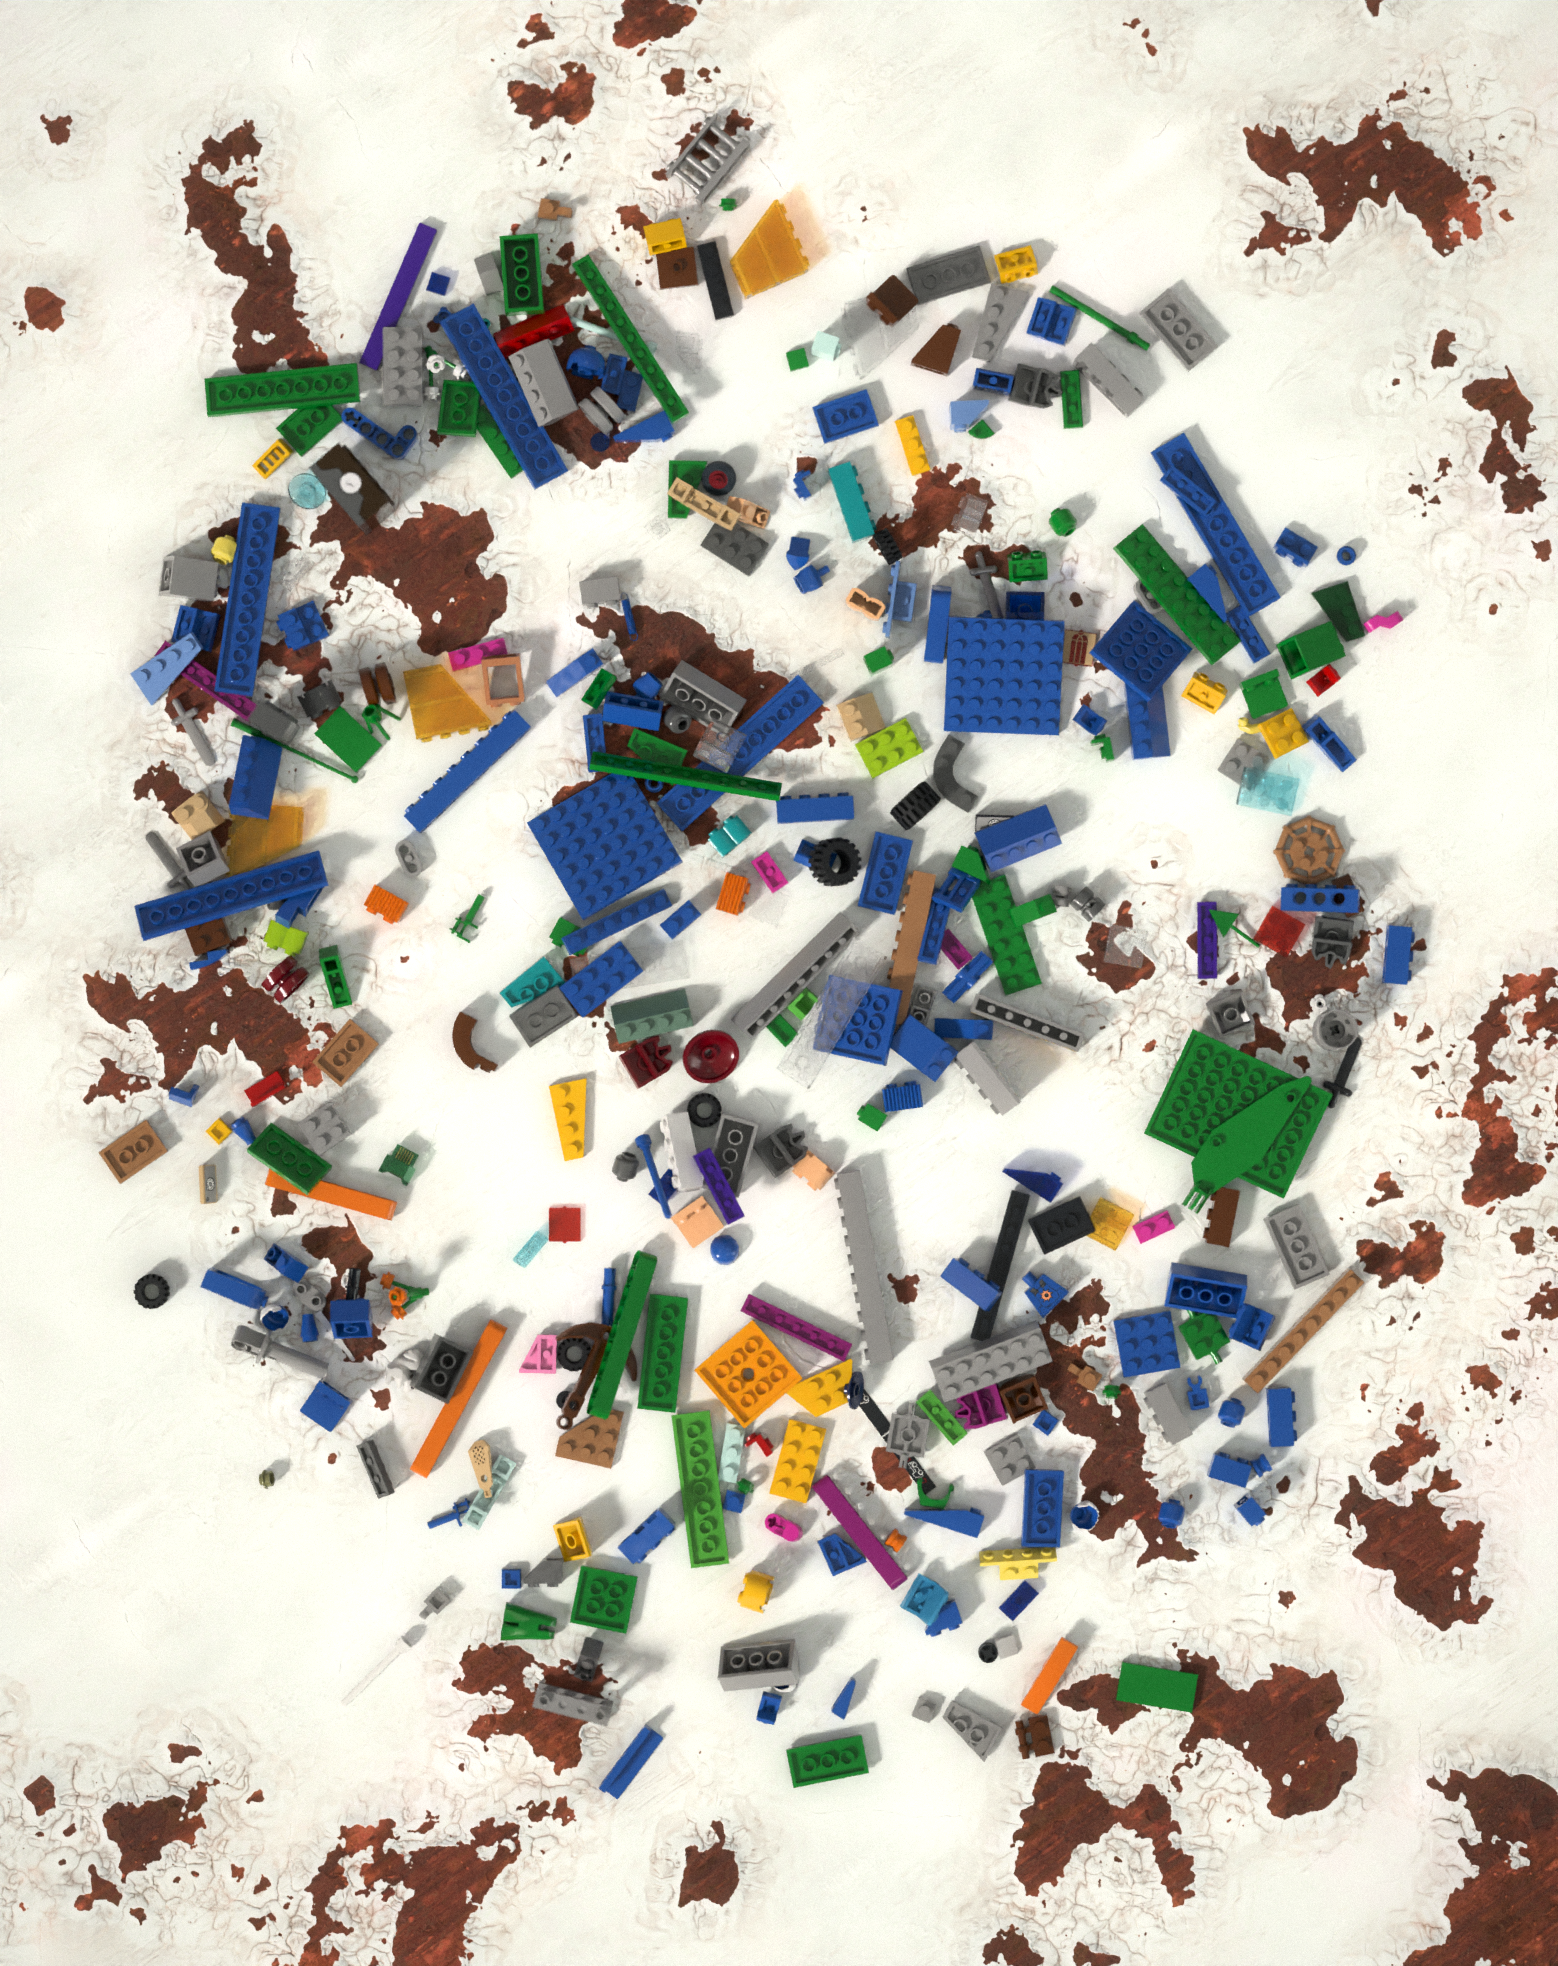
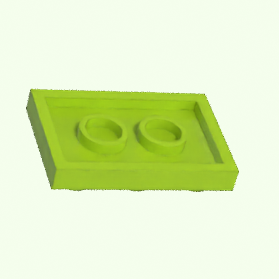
M906 718L855 744L872 779L923 753Z

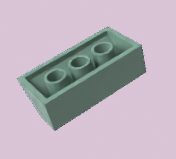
M685 989L611 1006L619 1044L694 1026Z

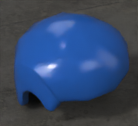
M730 1235L715 1237L710 1245L711 1256L720 1265L734 1263L739 1256L737 1241Z

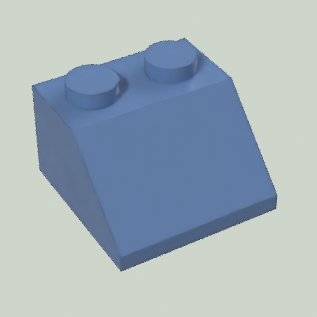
M989 400L950 401V430H954L956 433L966 432V429H969L987 410Z

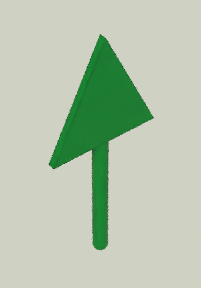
M1208 909L1223 938L1231 928L1256 947H1260V944L1232 925L1239 914Z

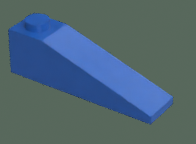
M971 1507L970 1510H904V1515L975 1538H978L985 1517L984 1514H981L982 1510Z

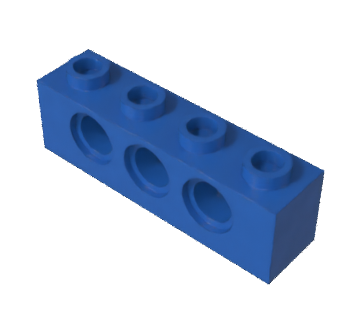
M1286 884V887H1281V911L1359 913L1360 890L1356 889L1354 885H1344V889H1336V885H1325V888H1317L1315 884H1305V888H1298V884ZM1300 892L1306 895V900L1303 903H1298L1296 900V896ZM1318 893L1325 895V901L1321 904H1318L1315 900ZM1339 893H1342L1345 897L1342 904L1335 902V896Z

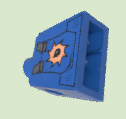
M1029 1271L1022 1278L1029 1286L1024 1293L1042 1318L1069 1293L1065 1288L1043 1273L1037 1278Z

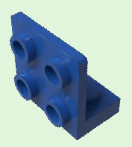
M321 1379L301 1407L300 1412L327 1431L332 1432L353 1401Z

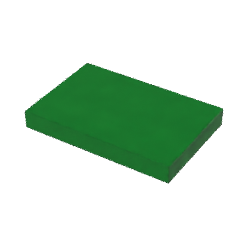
M443 380L437 428L438 435L476 437L481 395L473 382Z
M332 405L298 408L276 429L295 451L303 457L343 420L340 413Z
M341 706L314 733L356 773L382 747V744Z

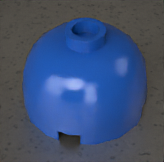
M585 345L584 348H578L570 354L566 370L569 371L571 369L572 374L580 378L593 379V376H598V379H601L605 372V360L595 347Z

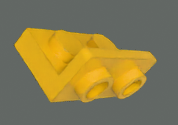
M1031 245L994 255L1001 284L1011 283L1022 278H1030L1038 274L1037 262Z
M1194 672L1181 696L1215 715L1228 690L1223 684L1211 681L1204 673Z

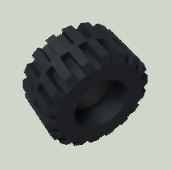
M924 781L891 809L890 814L905 830H909L940 802L941 798Z
M840 837L821 840L819 844L813 847L815 850L809 854L812 856V858L808 859V863H811L809 870L814 872L812 874L813 878H818L817 882L831 887L846 885L848 882H852L854 880L853 877H857L859 874L857 870L861 869L859 861H862L861 857H858L859 850L854 849L856 845L850 843V840ZM833 851L839 855L841 860V866L837 873L831 869L829 864V858Z

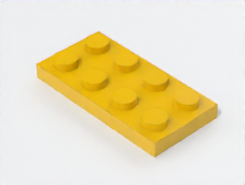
M789 1419L769 1494L807 1503L826 1428Z

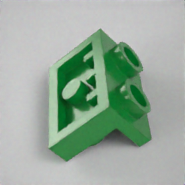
M1033 550L1030 553L1016 551L1007 555L1010 583L1048 580L1045 552L1041 550Z
M1105 734L1094 736V740L1090 742L1091 746L1102 744L1103 746L1100 747L1101 759H1105L1106 763L1113 762L1114 755L1110 737H1106Z

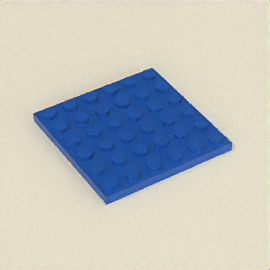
M949 616L944 731L1059 735L1065 621Z
M611 773L527 822L582 920L587 919L683 863L634 777Z

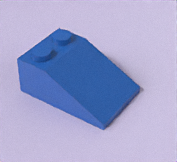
M910 1014L893 1035L890 1047L934 1082L938 1080L958 1054V1051L952 1045Z

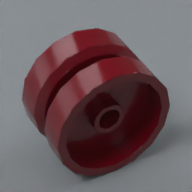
M291 955L280 962L261 984L268 992L273 991L279 986L274 993V998L280 1004L287 1000L310 975L304 967L298 968L292 973L298 961Z

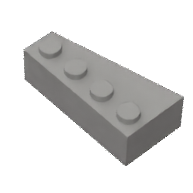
M1092 342L1075 358L1073 365L1126 418L1144 401L1143 393L1138 388H1133L1129 383V379L1124 374H1120L1116 366L1107 360Z

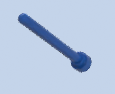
M648 1134L640 1135L635 1138L637 1148L643 1151L664 1217L670 1219L672 1213L650 1151L652 1144L650 1136Z

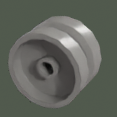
M597 386L590 392L596 404L590 399L584 398L578 403V406L585 413L587 419L602 433L607 435L613 430V425L608 417L615 423H620L626 416L614 401Z

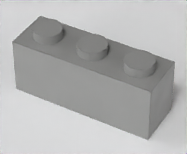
M1165 1382L1144 1392L1146 1397L1143 1400L1148 1409L1152 1407L1155 1413L1152 1417L1157 1426L1161 1424L1164 1430L1161 1434L1166 1443L1170 1441L1174 1445L1193 1435Z

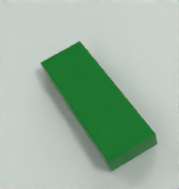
M1079 370L1060 371L1061 391H1063L1061 398L1064 429L1083 428Z

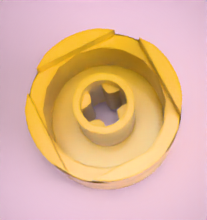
M755 1570L746 1572L743 1584L746 1585L744 1591H740L737 1602L741 1603V1607L763 1614L765 1609H762V1606L768 1604L773 1588L770 1580H774L775 1577Z

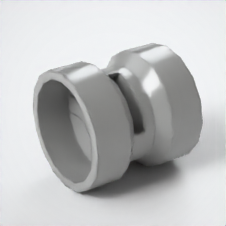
M1053 885L1052 900L1054 905L1069 907L1068 895L1071 894L1072 888Z

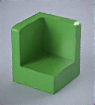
M806 987L787 1008L802 1021L808 1012L819 1002V998Z

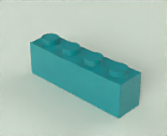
M849 461L829 468L828 473L852 543L873 537L872 535L875 534L874 531L877 528L874 519L870 520L868 513L871 512L867 501H863L862 495L865 493L862 484H858L855 478L858 476L855 465L851 466Z

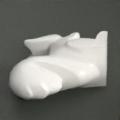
M415 1349L408 1350V1352L404 1353V1358L395 1359L390 1364H387L385 1383L389 1385L391 1381L397 1382L398 1389L403 1384L405 1392L414 1390L410 1386L413 1379L410 1378V1372L417 1370L423 1354Z

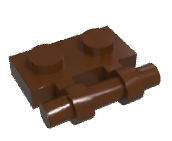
M1047 1714L1028 1718L1029 1726H1024L1023 1720L1015 1721V1734L1018 1735L1020 1744L1018 1749L1022 1754V1759L1030 1758L1029 1750H1034L1036 1757L1054 1753ZM1031 1732L1033 1743L1027 1744L1025 1734Z

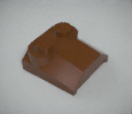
M1023 1374L1003 1383L998 1388L1013 1424L1048 1409L1034 1374Z

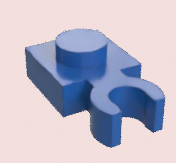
M1200 1375L1197 1376L1198 1382L1196 1384L1191 1383L1190 1377L1187 1378V1383L1192 1388L1191 1391H1187L1190 1411L1210 1407L1206 1388L1200 1389L1202 1384Z

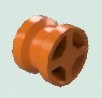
M895 1528L884 1544L891 1546L893 1551L897 1553L908 1537L899 1534Z

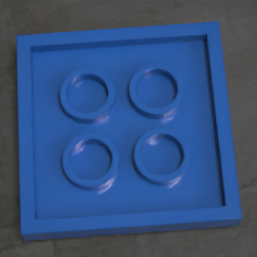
M1171 1311L1113 1320L1124 1378L1180 1368Z

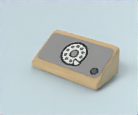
M216 1165L199 1166L201 1204L216 1203L218 1201Z

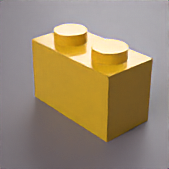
M681 218L643 226L650 256L687 247Z

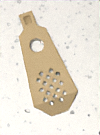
M479 1440L473 1443L468 1450V1454L479 1487L484 1490L485 1498L492 1497L490 1488L493 1485L490 1445L485 1440Z

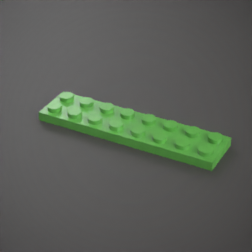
M710 1410L671 1415L691 1568L729 1564Z

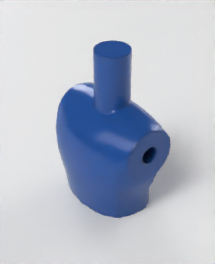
M811 564L803 568L793 579L800 592L805 594L823 586L821 577L830 572V569L825 565L816 570Z
M647 672L633 684V688L637 692L635 696L653 700L663 686L661 681L651 672Z

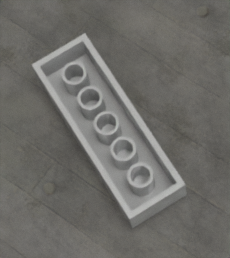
M1037 1320L933 1359L929 1363L943 1400L948 1402L1050 1363L1052 1358Z

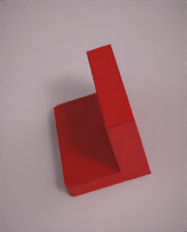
M276 1071L244 1091L251 1102V1106L255 1107L288 1087L279 1072Z

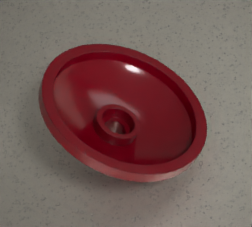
M703 1031L694 1036L686 1045L682 1058L683 1066L688 1075L698 1082H719L728 1077L736 1068L739 1060L738 1045L733 1037L724 1031Z

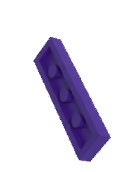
M1197 902V979H1217V925L1208 910H1217V902Z
M711 1148L694 1155L693 1158L726 1223L729 1225L745 1217Z

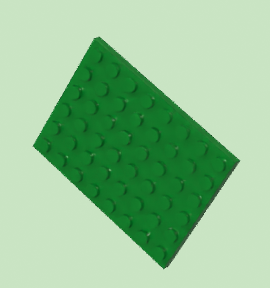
M1192 1029L1144 1134L1195 1157L1213 1129L1281 1084L1298 1078ZM1310 1084L1262 1160L1239 1175L1238 1178L1284 1199L1333 1094ZM1288 1095L1287 1100H1293V1095Z

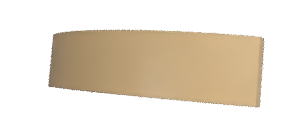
M679 478L675 479L667 492V495L730 531L733 530L741 517V514L717 502Z

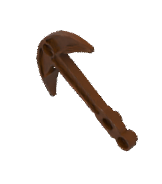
M586 1322L570 1326L555 1337L557 1341L584 1337L594 1340V1345L575 1387L569 1393L561 1409L562 1414L556 1419V1425L559 1429L568 1430L572 1427L573 1419L577 1417L585 1401V1395L598 1373L608 1339H604V1333L607 1332L610 1335L612 1327L605 1324ZM630 1348L625 1368L631 1381H636V1357L632 1348ZM571 1401L574 1402L573 1408L569 1407V1403ZM564 1418L566 1423L562 1426L561 1420Z

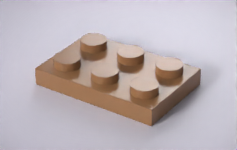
M349 1019L312 1063L342 1087L379 1043L352 1019Z
M145 1120L98 1153L118 1182L122 1184L167 1153L168 1150L150 1123Z

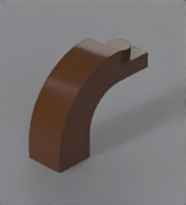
M459 1012L452 1032L453 1045L458 1057L473 1070H475L477 1064H480V1069L488 1073L491 1070L495 1072L498 1064L479 1055L471 1043V1035L478 1020L463 1012Z

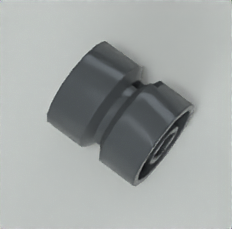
M1087 886L1069 903L1075 910H1081V915L1088 922L1106 905L1099 897L1095 898L1094 892Z

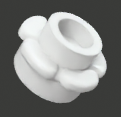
M1322 994L1315 995L1310 1001L1312 1010L1316 1013L1327 1011L1329 1005L1328 998L1323 997Z

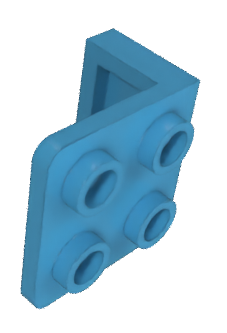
M918 1573L900 1607L918 1616L925 1624L930 1626L937 1620L938 1612L946 1604L949 1593L937 1582Z

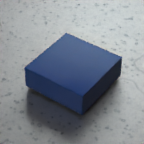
M1043 1410L1032 1425L1048 1436L1059 1420L1046 1410Z
M502 1569V1589H521V1569Z

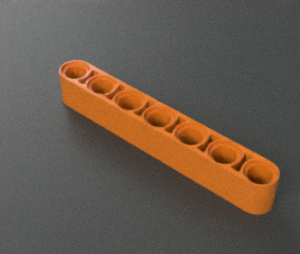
M270 1168L265 1181V1185L391 1221L397 1205L396 1201L323 1180L318 1183L309 1195H306Z

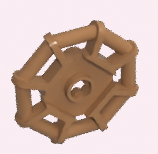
M1307 815L1305 818L1287 826L1284 825L1277 846L1273 850V854L1276 855L1283 871V877L1302 884H1317L1328 878H1334L1337 875L1336 871L1343 853H1345V849L1335 830L1336 826L1312 818L1311 815ZM1311 825L1325 832L1322 835L1311 831ZM1306 826V832L1296 836L1292 832ZM1328 834L1330 835V838L1334 844L1335 849H1329L1328 844L1325 840V837ZM1288 836L1293 839L1289 850H1283ZM1306 846L1314 848L1312 857L1304 854ZM1329 853H1335L1329 868L1325 864ZM1284 854L1290 855L1293 862L1291 868H1289ZM1296 867L1307 871V877L1293 871ZM1320 867L1326 870L1325 872L1312 877L1313 870H1316Z

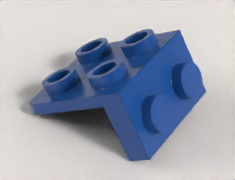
M1244 1303L1239 1307L1237 1311L1238 1317L1229 1329V1338L1261 1351L1276 1316Z

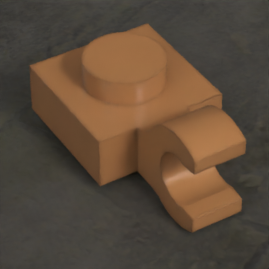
M541 198L538 218L557 221L558 216L571 218L573 210L568 207H560V201Z
M1070 1363L1067 1369L1078 1376L1077 1383L1091 1391H1094L1103 1376L1087 1365L1082 1370Z

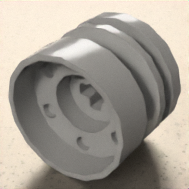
M1340 1009L1327 1011L1319 1015L1314 1021L1312 1028L1313 1038L1317 1045L1329 1051L1345 1049L1352 1045L1358 1033V1026L1354 1017L1347 1011ZM1335 1026L1337 1033L1331 1035L1332 1031L1329 1029Z

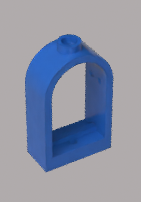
M214 1267L207 1269L200 1286L257 1310L261 1306L265 1307L269 1299L268 1296H265L266 1290Z

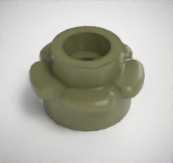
M263 1470L262 1474L259 1475V1483L265 1489L274 1486L275 1478L272 1471Z

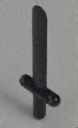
M1359 1037L1355 1039L1352 1045L1348 1046L1334 1083L1329 1081L1323 1083L1325 1088L1332 1090L1333 1095L1328 1104V1107L1331 1109L1335 1107L1340 1094L1347 1097L1352 1095V1091L1345 1088V1085L1362 1044Z

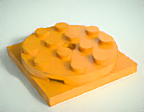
M753 1320L694 1369L744 1429L803 1379ZM746 1368H751L754 1371V1376L751 1379L743 1376V1371Z

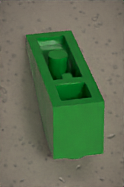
M338 945L319 949V961L333 1008L352 1005Z

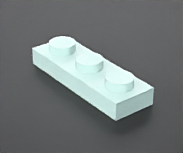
M727 1423L718 1473L720 1481L737 1482L745 1429L742 1425Z

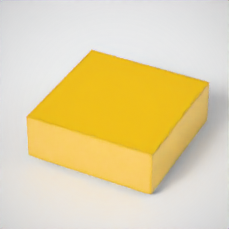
M218 1118L206 1130L219 1145L233 1132L221 1118Z

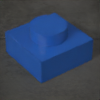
M727 1490L723 1509L741 1513L746 1494Z

